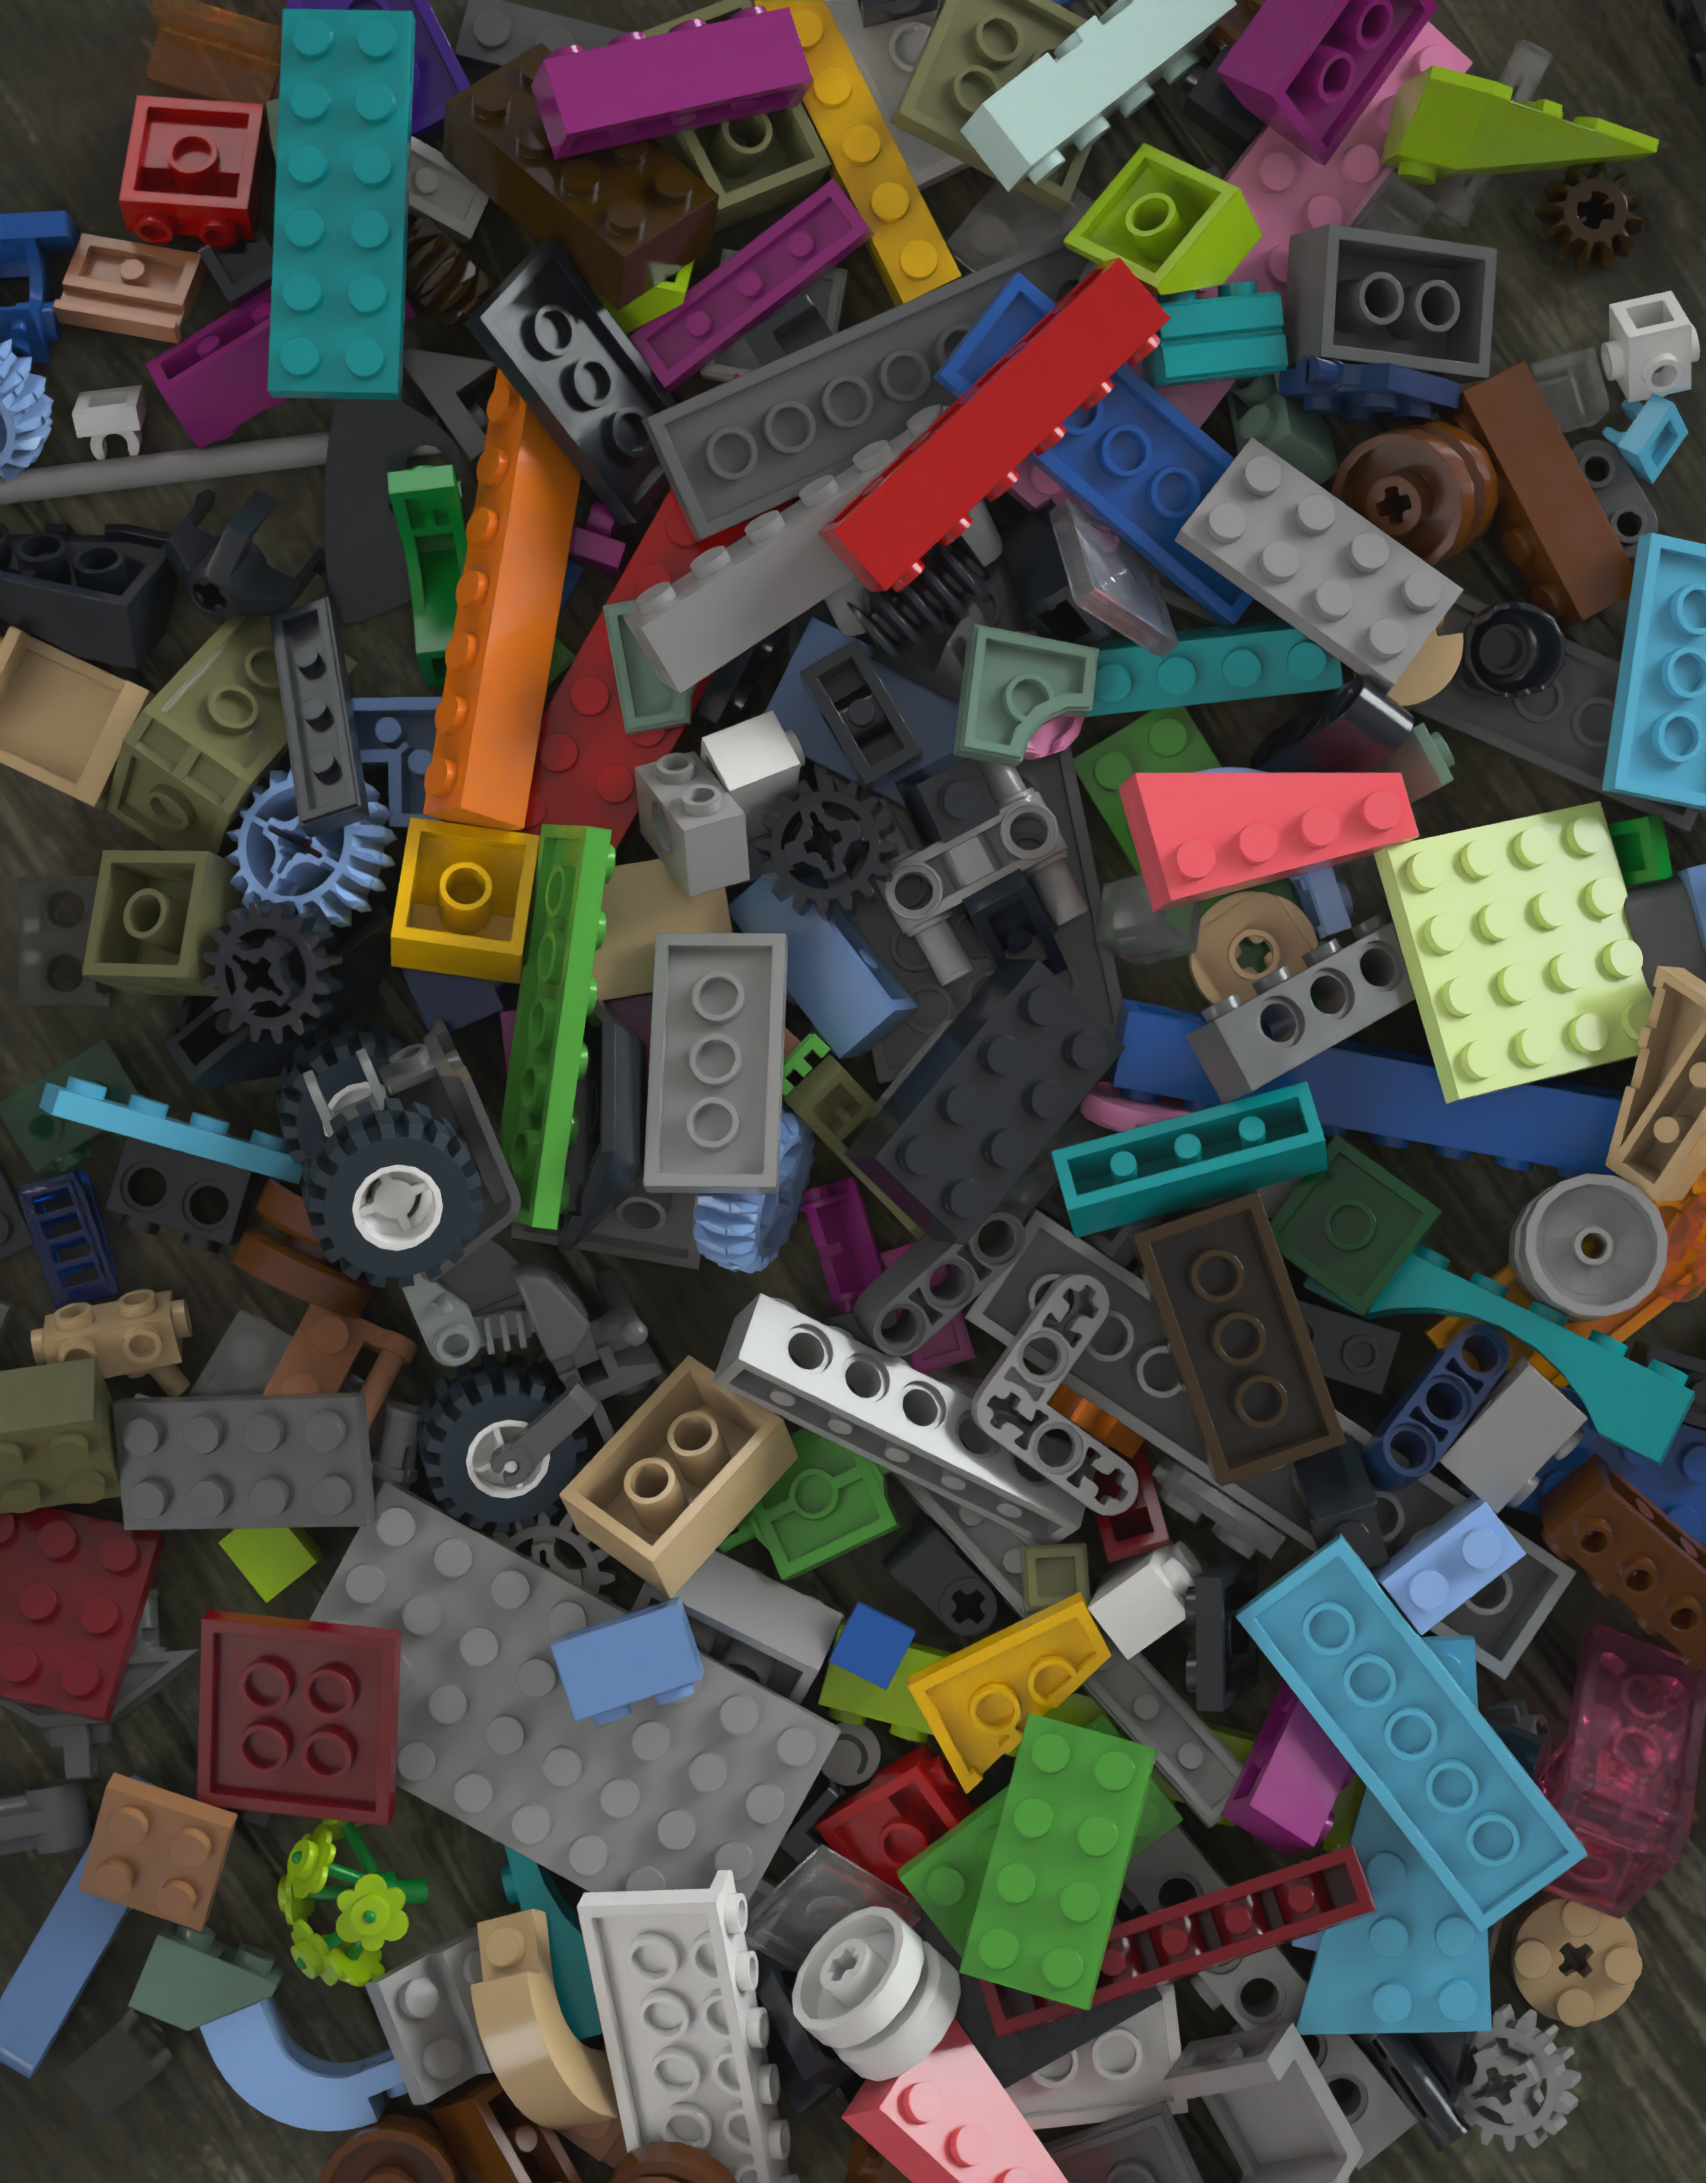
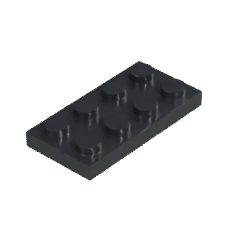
M552 238L537 244L465 322V325L622 527L636 523L669 485V481L642 420L675 406L677 403Z

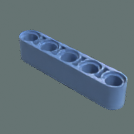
M135 1773L130 1777L132 1779L156 1786ZM90 1845L0 1998V2062L29 2079L44 2060L131 1910L130 1907L78 1890Z

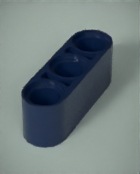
M1484 1324L1467 1326L1435 1351L1363 1449L1361 1459L1373 1486L1382 1491L1389 1492L1402 1490L1435 1467L1508 1366L1510 1350L1506 1339L1498 1330ZM1462 1349L1468 1350L1477 1358L1479 1372L1472 1370L1464 1362ZM1426 1396L1433 1397L1442 1405L1444 1420H1440L1429 1411L1426 1404ZM1390 1443L1400 1446L1406 1452L1409 1459V1469L1398 1465L1392 1458Z

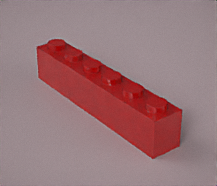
M1120 257L1099 263L817 533L870 592L887 591L890 587L895 592L902 590L924 570L925 564L920 558L937 542L943 547L949 545L971 525L973 520L967 513L985 496L990 502L994 501L1018 480L1020 474L1014 468L1032 451L1036 456L1044 454L1065 435L1067 429L1063 426L1062 422L1079 406L1083 411L1089 410L1112 390L1114 384L1109 380V377L1125 362L1130 367L1136 365L1159 345L1161 340L1155 333L1171 318Z

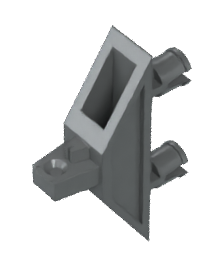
M150 1589L109 1724L0 1699V1705L40 1728L49 1729L51 1748L63 1747L66 1779L80 1780L99 1777V1744L111 1743V1725L121 1723L200 1661L201 1649L167 1652L166 1647H160L159 1590Z

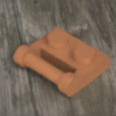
M310 1304L263 1395L339 1393L362 1347H365L379 1354L360 1392H365L369 1431L402 1365H410L418 1350V1345L397 1332L385 1330L362 1318L353 1319Z

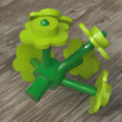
M322 1819L323 1823L317 1826L312 1835L305 1834L293 1847L288 1858V1872L283 1874L279 1881L278 1904L280 1910L285 1912L287 1924L293 1925L294 1931L291 1932V1937L295 1945L291 1947L292 1957L297 1967L308 1978L314 1979L320 1975L329 1986L334 1985L337 1979L353 1986L363 1987L370 1979L373 1980L385 1973V1969L380 1963L382 1959L380 1948L385 1940L397 1941L406 1934L409 1920L406 1913L401 1909L406 1905L427 1903L429 1895L428 1884L425 1877L396 1880L393 1871L380 1872L357 1830L358 1826L365 1823ZM346 1837L365 1874L333 1863L336 1848L335 1845L331 1844V1841H337ZM327 1876H330L355 1886L324 1885L326 1883ZM315 1900H337V1906L343 1912L336 1921V1930L331 1934L320 1936L314 1933L307 1924L308 1916H311L313 1913Z

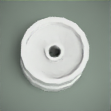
M878 1906L868 1907L851 1913L833 1925L812 1947L798 1971L792 1992L793 2014L807 2031L822 2044L832 2047L839 2058L860 2077L878 2082L901 2076L922 2062L942 2040L956 2015L961 1995L959 1972L928 1942L922 1941L918 1934L892 1909Z

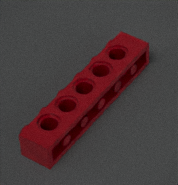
M1351 1845L1112 1926L1091 2009L1379 1912L1357 1848ZM979 1979L997 2037H1009L1086 2011L1078 2007Z

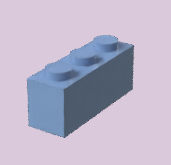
M799 875L795 877L807 886L828 889L822 880L814 875L802 879ZM761 876L728 906L729 914L737 923L735 933H786L788 939L786 1000L793 1005L800 1006L813 1024L810 1027L811 1034L815 1033L831 1049L829 1054L837 1055L839 1059L864 1056L919 1007L841 905L833 906V913L829 921L821 919L815 904H812L809 910L801 916L792 908L795 894L780 902L771 892L775 883L780 878L765 880Z

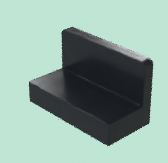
M764 1957L758 1962L759 1976L755 1990L757 1992L758 2007H764L769 2017V2039L766 2046L769 2064L777 2065L780 2086L794 2112L806 2115L856 2072L839 2058L832 2047L822 2044L807 2031L793 2014L792 1992L801 1964Z

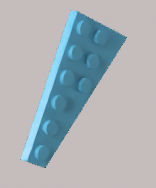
M1474 1636L1422 1637L1478 1709ZM1365 1786L1347 1847L1354 1845L1357 1848L1379 1912L1323 1931L1311 1967L1302 2006H1300L1295 2022L1296 2029L1300 2035L1492 2031L1488 1930L1486 1929L1480 1933L1373 1793Z

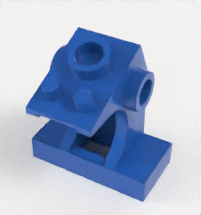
M66 211L0 214V281L29 279L30 295L29 302L16 303V306L1 307L0 305V343L12 339L11 352L18 358L32 357L31 363L50 362L51 341L61 340L62 323H58L52 308L54 302H51L49 253L75 252L79 242V226Z

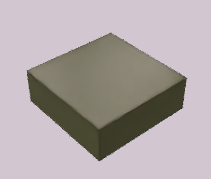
M1086 1543L1033 1545L1020 1548L1024 1613H1037L1080 1591L1089 1606L1090 1591Z

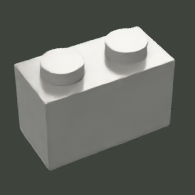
M1522 1356L1491 1389L1439 1461L1480 1499L1486 1501L1490 1508L1498 1514L1507 1503L1515 1508L1528 1498L1540 1482V1478L1535 1474L1552 1456L1561 1460L1579 1444L1585 1435V1431L1580 1426L1588 1417L1574 1401L1529 1360Z

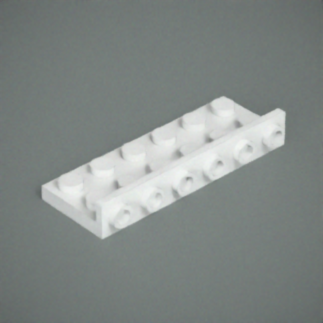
M718 1870L710 1889L583 1893L577 1905L627 2153L652 2142H681L707 2151L730 2170L737 2183H800L799 2177L796 2174H790L787 2158L791 2144L790 2128L786 2119L779 2118L777 2107L780 2093L779 2070L776 2064H769L766 2050L769 2039V2017L764 2007H758L755 1992L759 1976L758 1960L753 1950H747L744 1935L748 1920L747 1902L743 1893H736L732 1870Z

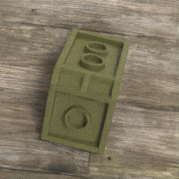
M236 616L226 620L141 711L123 740L105 809L165 851H209L225 859L237 843L231 840L226 832L241 829L244 818H241L239 815V810L245 806L251 807L255 799L252 790L256 786L262 785L270 788V770H278L283 755L289 750L270 616ZM345 654L348 680L350 681L354 677L358 662Z

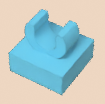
M1654 393L1645 405L1639 401L1631 403L1627 399L1623 401L1621 407L1627 418L1633 421L1626 432H1618L1607 426L1602 432L1606 441L1619 450L1633 475L1651 484L1655 482L1688 434V430L1675 404Z

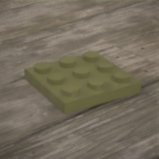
M942 0L890 123L998 180L960 130L983 102L1048 52L1055 59L1056 56L1053 53L1058 46L1088 20L1051 0ZM1075 144L1071 145L1061 153L1066 161L1048 178L1035 186L1028 177L1014 189L1060 213L1070 202L1092 145L1080 152Z

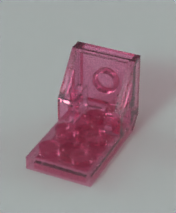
M1594 1621L1582 1636L1567 1739L1545 1763L1537 1786L1586 1848L1588 1855L1542 1889L1621 1919L1677 1863L1691 1830L1706 1712V1673L1704 1671L1700 1674L1692 1672L1684 1665L1678 1655Z

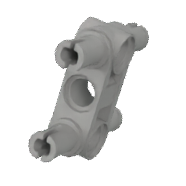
M976 760L1001 814L945 844L936 842L923 850H920L919 846L911 847L886 798L880 799L883 807L875 819L881 817H890L896 830L884 837L883 840L896 843L899 849V856L892 859H883L882 864L890 869L894 876L892 881L882 882L876 879L875 882L902 934H906L908 939L916 938L941 987L975 970L949 918L954 916L952 910L964 905L962 899L1018 868L1025 878H1030L1056 928L1089 911L1064 861V858L1069 856L1066 851L1069 848L1059 831L1056 817L1047 808L1039 791L1035 792L1033 787L1026 788L1016 767ZM853 815L855 821H858L859 819ZM1024 816L1034 817L1039 820L1045 828V843L1034 850H1023L1016 846L1010 835V826L1015 820ZM911 875L920 876L930 884L932 899L924 908L909 910L901 906L897 901L895 888L904 877Z

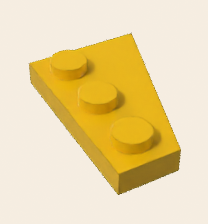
M1080 1591L908 1675L907 1687L967 1795L983 1779L982 1774L1004 1753L1008 1755L1021 1743L1029 1713L1043 1716L1051 1708L1056 1709L1112 1654L1107 1639L1095 1617L1088 1610V1604Z

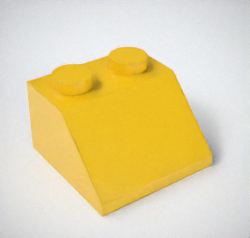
M410 817L390 936L391 966L520 984L540 835Z

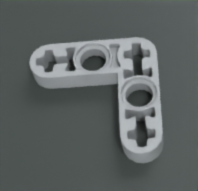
M1069 1273L1059 1277L1049 1287L979 1386L971 1401V1415L975 1425L984 1434L1081 1504L1102 1515H1117L1125 1512L1136 1499L1138 1479L1135 1470L1118 1455L1046 1404L1105 1321L1109 1312L1110 1298L1106 1288L1098 1279L1082 1273ZM1086 1286L1090 1290L1086 1301L1093 1308L1088 1316L1076 1313L1066 1324L1064 1329L1076 1334L1069 1344L1061 1333L1042 1326V1323L1047 1315L1053 1321L1060 1323L1070 1306L1063 1299L1065 1292L1068 1289L1080 1292ZM1038 1337L1050 1339L1057 1350V1361L1054 1367L1042 1375L1030 1373L1023 1362V1352L1026 1345ZM1011 1392L1015 1396L1011 1404L1012 1409L1031 1422L1036 1410L1043 1414V1417L1027 1430L1021 1447L1016 1445L1014 1440L1024 1433L1023 1431L1004 1420H1000L995 1426L990 1423L994 1412L987 1404L993 1396L1005 1399ZM1062 1429L1069 1435L1072 1442L1071 1453L1059 1465H1046L1040 1459L1037 1452L1038 1442L1046 1431ZM1088 1447L1094 1451V1455L1085 1461L1087 1464L1107 1475L1113 1472L1115 1468L1117 1469L1118 1474L1115 1477V1483L1121 1490L1115 1498L1104 1495L1097 1501L1094 1497L1098 1493L1099 1488L1080 1473L1076 1474L1074 1484H1070L1067 1481V1477L1072 1475L1082 1465Z

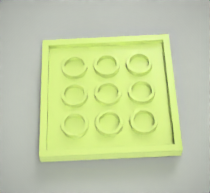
M1600 801L1392 845L1374 853L1446 1104L1639 1055L1640 1047L1637 1046L1641 1027L1647 1025L1653 997L1647 987L1641 968L1643 955L1639 946L1633 940L1623 906L1628 894Z

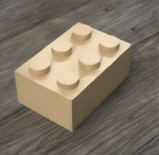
M690 1355L683 1360L559 1494L579 1533L670 1599L799 1458L782 1418L712 1383L715 1372Z

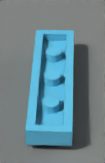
M69 1076L66 1088L46 1083L39 1107L51 1115L299 1184L302 1167L300 1162L294 1163L287 1151L284 1137L253 1129L250 1140L227 1134L230 1126L229 1122L197 1112L192 1113L189 1123L167 1117L169 1105L131 1094L128 1105L104 1099L107 1087Z

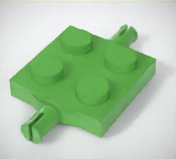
M806 1428L790 1434L799 1458L719 1545L720 1550L725 1554L729 1550L757 1538L769 1550L781 1579L787 1582L902 1527L887 1491V1478L885 1475L893 1471Z

